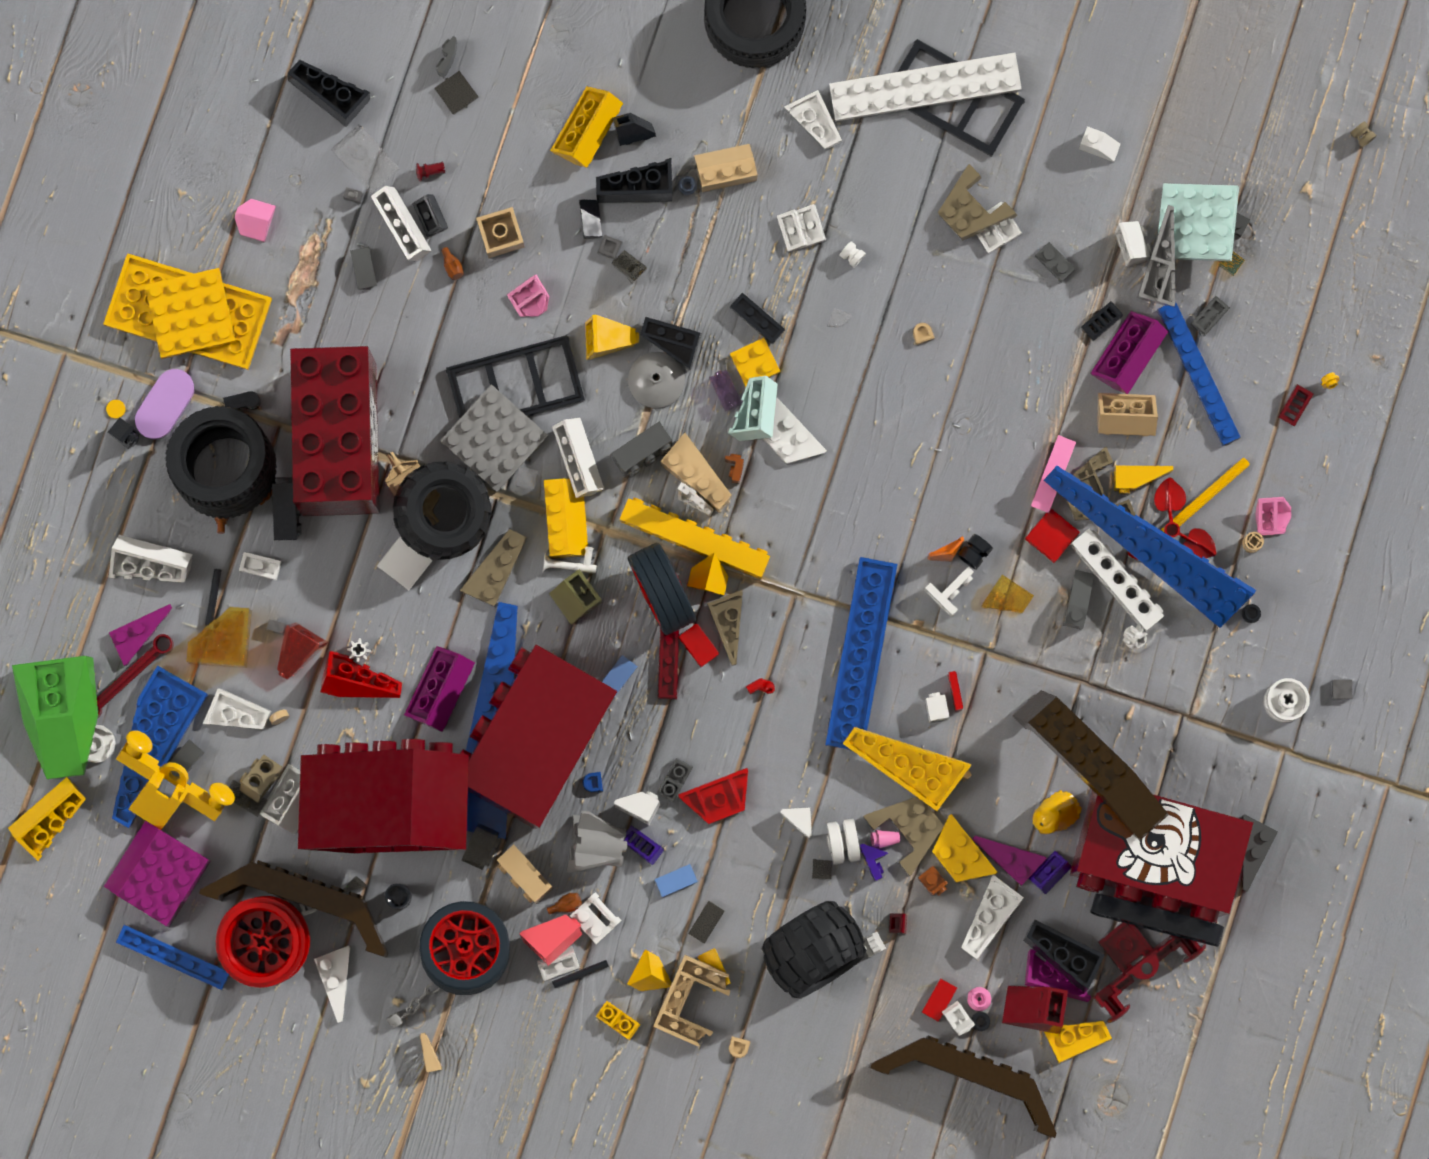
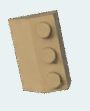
M750 144L694 155L702 192L757 181L758 175Z
M1098 393V433L1106 435L1156 436L1158 414L1155 395Z

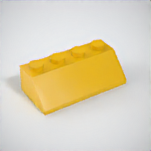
M586 86L550 151L575 165L587 168L592 162L597 149L601 146L606 133L611 128L613 123L612 117H616L619 114L623 102L609 91Z
M570 479L544 480L550 558L585 556V547H588L584 497L576 498Z

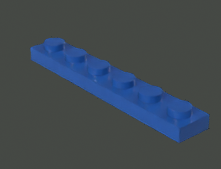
M123 925L116 943L220 990H223L229 974L224 969L129 926Z

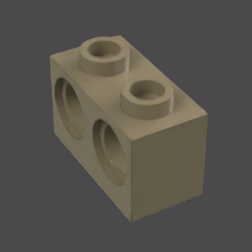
M264 754L260 759L256 758L250 767L251 771L249 773L245 772L239 781L241 783L239 790L257 803H259L280 776L283 768ZM262 768H265V769H267L269 772H268V773L262 772L261 769H262ZM254 782V783H256L258 786H257V787H253V786H251L249 783Z

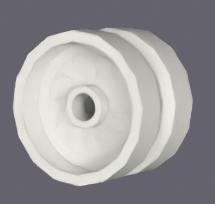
M1284 678L1275 682L1267 689L1264 695V707L1267 714L1272 719L1283 723H1289L1300 718L1307 711L1310 701L1307 688L1300 681L1292 678ZM1285 698L1289 700L1288 704L1284 703L1286 700Z
M854 819L843 821V833L840 832L839 824L836 821L827 823V842L833 865L844 863V851L847 852L850 862L861 861Z

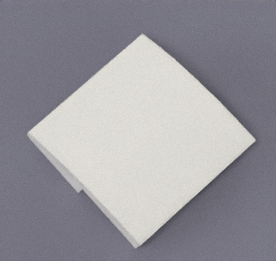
M1001 201L1000 203L989 209L987 212L991 214L1000 205H1002L1003 202ZM1009 218L1000 222V225H993L984 229L985 231L977 234L989 254L1017 238L1022 232L1014 219Z
M814 204L777 215L788 252L826 241Z
M400 536L378 563L377 567L404 588L410 590L433 560L417 554L416 551L404 543Z

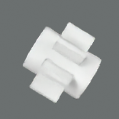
M1137 625L1136 628L1130 626L1124 631L1123 641L1131 649L1134 647L1141 648L1147 641V633L1140 625Z
M359 638L357 643L351 641L352 647L347 648V651L352 652L349 658L353 659L356 657L358 663H360L362 658L368 660L366 657L367 653H372L371 650L366 648L369 643L363 644L361 638ZM359 646L364 650V652H360V655L355 652V649L357 650Z

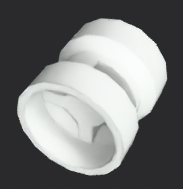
M851 241L839 256L843 259H848L849 264L855 268L866 253L863 250L856 249V244Z

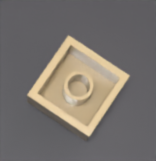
M513 207L476 218L488 258L525 248Z

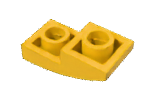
M608 1001L604 1003L596 1015L597 1018L629 1041L641 1025Z

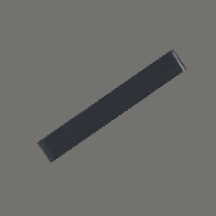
M1098 893L1095 894L1090 910L1091 914L1216 947L1220 945L1224 930L1223 926L1216 923Z

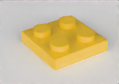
M765 338L730 353V357L745 388L749 378L760 376L770 378L780 373V369Z

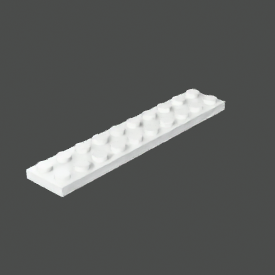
M1016 53L829 83L835 122L1022 90Z

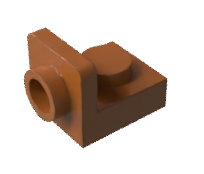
M737 454L725 455V462L735 464V466H731L729 477H732V483L740 484L744 459H741V456Z
M934 866L918 877L932 896L935 893L939 896L947 890L945 886L948 882L943 879Z

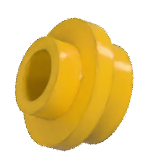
M1334 372L1326 374L1321 378V385L1323 388L1333 389L1338 385L1340 378Z

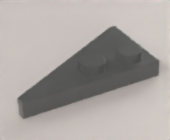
M1244 814L1243 820L1254 822L1243 861L1242 884L1243 890L1248 892L1278 831Z

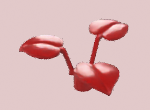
M1167 478L1159 485L1154 496V503L1157 509L1160 511L1168 510L1169 523L1165 525L1164 533L1171 537L1179 535L1186 541L1183 545L1190 548L1200 558L1214 557L1216 555V546L1208 532L1200 528H1194L1190 530L1187 537L1180 532L1179 525L1173 522L1172 510L1178 511L1183 508L1186 503V493L1173 478ZM1128 552V555L1130 557L1137 559L1130 552Z

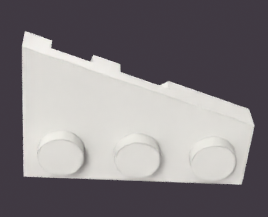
M818 90L785 106V109L825 150L843 142Z
M218 688L203 724L264 729L272 711Z

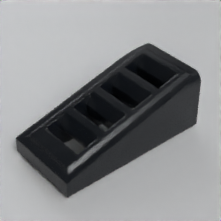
M1110 301L1081 328L1094 342L1119 321L1123 314ZM1108 309L1115 315L1114 319L1107 312ZM1102 314L1109 320L1108 324L1101 317ZM1096 319L1102 324V329L1095 322ZM1091 324L1098 331V333L1095 334L1091 330L1089 325Z

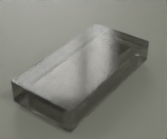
M708 901L688 934L705 944L725 911Z

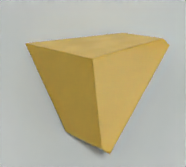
M715 552L691 568L687 587L724 596L729 577Z
M644 950L627 984L639 991L670 988L672 982L660 958Z

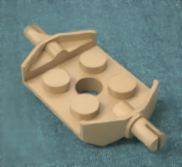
M391 452L386 457L391 462L392 469L385 483L395 496L404 478L413 470L419 468L420 465L418 460L400 462L394 452ZM436 489L427 495L423 503V515L429 519L432 526L435 525V522L436 524L439 522L433 513V509L440 498V493Z

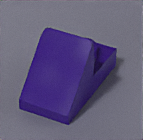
M866 844L859 845L874 881L882 879L883 868L880 862L876 863L875 860L889 853Z

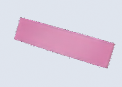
M1058 435L1032 501V507L1049 513L1057 491L1043 480L1056 465L1066 470L1076 444L1075 441Z

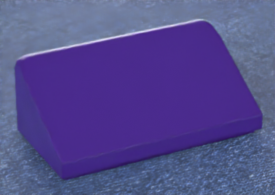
M1054 851L1028 879L1044 894H1047L1071 869V865Z

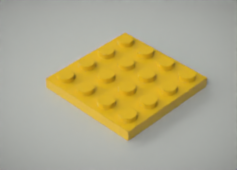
M220 268L145 285L161 359L236 342Z

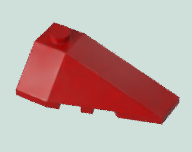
M329 651L321 682V693L336 697L400 698L402 682L382 672L377 674L369 670L370 666L366 664L361 666L353 662L354 658L350 659L348 655Z

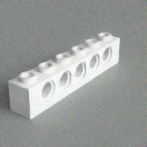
M1086 530L1070 544L1071 548L1135 623L1144 628L1146 632L1164 617L1162 608L1157 603L1153 604L1149 599L1151 598L1150 594L1144 588L1141 589L1137 585L1138 580L1134 575H1129L1124 570L1126 566L1119 559L1116 560L1112 556L1113 551L1108 545L1104 546L1101 543L1099 534L1095 530ZM1089 546H1096L1098 554H1090ZM1101 561H1109L1111 564L1110 569H1103ZM1120 575L1123 578V583H1115L1113 577ZM1126 590H1133L1136 594L1135 598H1128ZM1145 604L1148 607V612L1141 613L1138 606Z

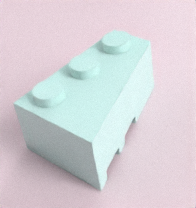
M767 376L749 378L741 399L743 401L739 412L736 411L734 416L736 417L733 428L729 429L728 434L739 441L772 437L778 385Z

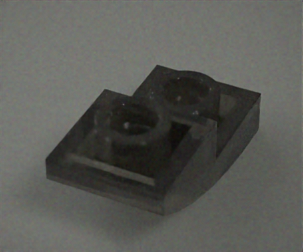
M233 780L229 788L234 793V803L258 817L268 800L262 798L257 803L239 790L241 784Z

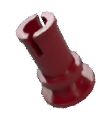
M443 161L429 165L425 163L423 166H419V163H416V175L419 181L422 182V177L427 179L432 175L445 174Z

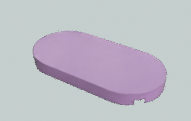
M171 369L164 372L138 409L135 416V424L138 431L144 437L159 439L167 436L194 395V383L185 371Z

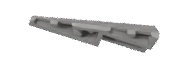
M1168 205L1137 298L1171 307L1175 306L1174 207Z

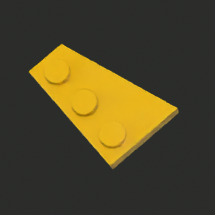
M1104 1021L1063 1025L1060 1034L1044 1032L1059 1064L1112 1040Z

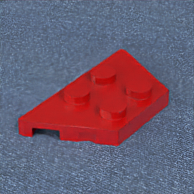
M748 768L678 794V796L708 825L745 811Z

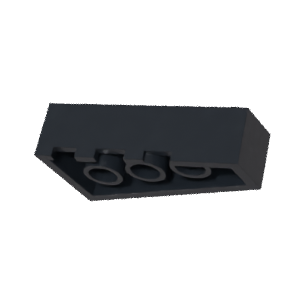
M1037 920L1031 923L1023 940L1084 993L1089 989L1105 956Z

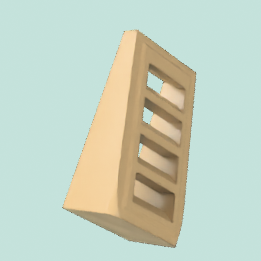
M421 1033L420 1039L426 1072L442 1070L440 1061L426 1033Z

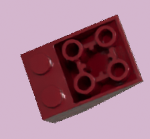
M1008 986L1002 1023L1060 1034L1063 1028L1068 990L1053 987Z

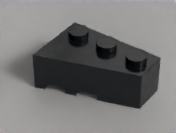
M645 317L640 335L690 370L692 369L702 333Z

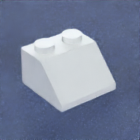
M1138 221L1119 223L1115 230V235L1126 267L1148 261L1152 252L1150 245L1146 244L1144 237H1146L1144 227L1140 226Z

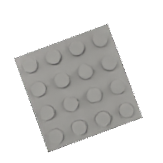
M491 384L440 442L491 488L498 492L548 435Z

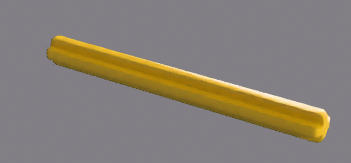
M1245 458L1239 460L1175 516L1173 522L1177 523L1180 527L1250 465Z

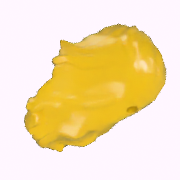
M1059 790L1051 795L1050 798H1046L1035 810L1033 824L1042 834L1067 830V827H1070L1077 819H1080L1079 814L1082 808L1080 803H1078V799L1073 797L1071 793Z

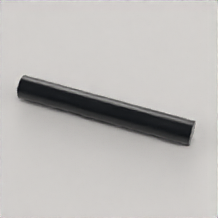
M214 569L205 626H213L221 569Z
M607 960L601 961L552 981L553 986L558 988L605 969L609 965Z

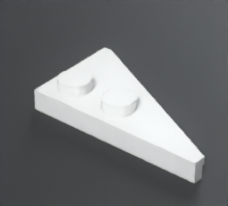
M681 482L678 487V500L711 516L714 509L700 498L694 489Z
M350 946L314 959L338 1023L343 1021Z

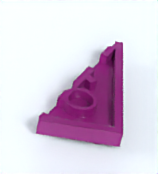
M171 604L109 632L124 666L130 663L135 654L141 650L143 644L157 630L156 628L163 619L169 615L172 609Z
M978 836L972 838L973 842L1020 886L1047 859L1045 856Z
M1030 949L1028 951L1025 976L1026 986L1053 987L1068 990L1067 997L1084 1002L1091 1000V996L1087 992L1084 993L1048 961L1044 962L1035 955V950Z

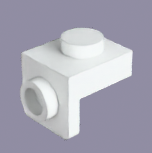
M958 1001L942 1011L951 1027L959 1036L969 1032L975 1025Z

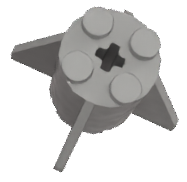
M582 811L581 815H573V833L571 838L573 845L570 847V857L566 872L574 873L604 865L622 867V852L625 853L627 850V841H624L626 828L615 827L588 811Z

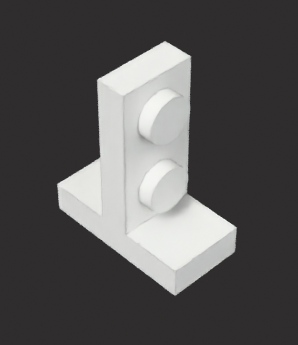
M967 567L942 593L931 583L924 591L952 617L958 609L948 599L953 600L959 594L958 589L962 585L966 587L973 580L971 576L974 571Z

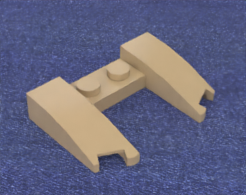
M685 954L653 1027L699 1046L700 1044L697 1041L705 1034L710 1037L713 1031L679 1016L694 981L729 996L730 989H726L725 977H729V974Z

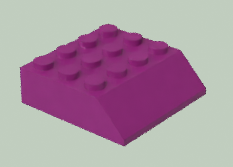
M145 820L104 887L163 925L170 927L211 861Z

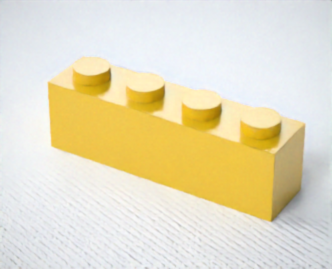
M66 777L8 829L15 840L39 861L42 857L41 853L45 848L50 847L53 843L51 840L58 832L60 833L63 830L64 823L68 818L71 819L86 798L78 787Z

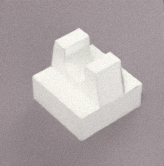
M878 932L864 938L865 942L863 945L866 948L868 958L886 949Z

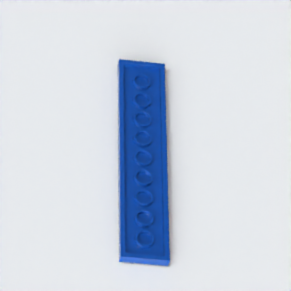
M863 557L859 559L825 746L851 750L843 742L854 727L866 731L868 729L898 564Z

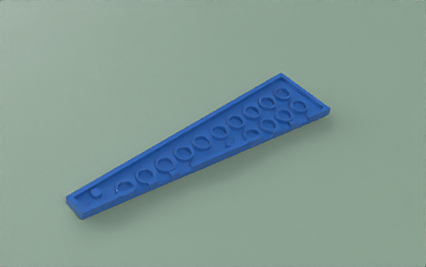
M1056 465L1043 480L1219 628L1256 592L1254 588L1235 577L1234 579L1227 575L1222 568H1216L1208 563V559L1195 555L1190 548L1182 545L1179 541L1137 515H1131L1120 504L1119 506L1115 505L1104 494L1102 496L1093 491L1091 486L1081 482Z
M498 602L470 734L482 715L492 719L497 708L490 705L489 701L499 684L503 681L511 686L514 680V673L509 671L508 668L515 658L518 606ZM469 737L466 751L472 754L478 742ZM468 792L467 831L506 839L507 813Z

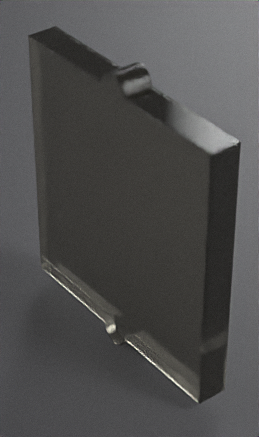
M460 71L449 78H445L444 82L434 88L453 115L464 107L468 108L470 103L479 98Z

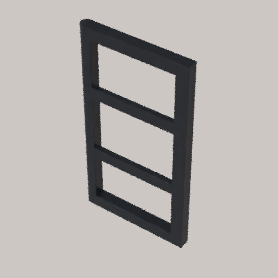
M917 39L914 41V45L898 72L909 69L919 50L945 64L958 61ZM1014 92L1000 94L1013 101L1014 104L990 145L964 132L966 125L983 97L973 99L957 127L928 112L929 106L911 108L908 111L992 157L1022 104L1025 103V99Z
M565 335L446 367L459 418L466 411L455 373L485 366L490 385L492 384L499 391L492 363L526 355L539 402L538 405L519 409L526 416L585 401L569 344V337ZM562 345L575 395L546 402L533 352Z

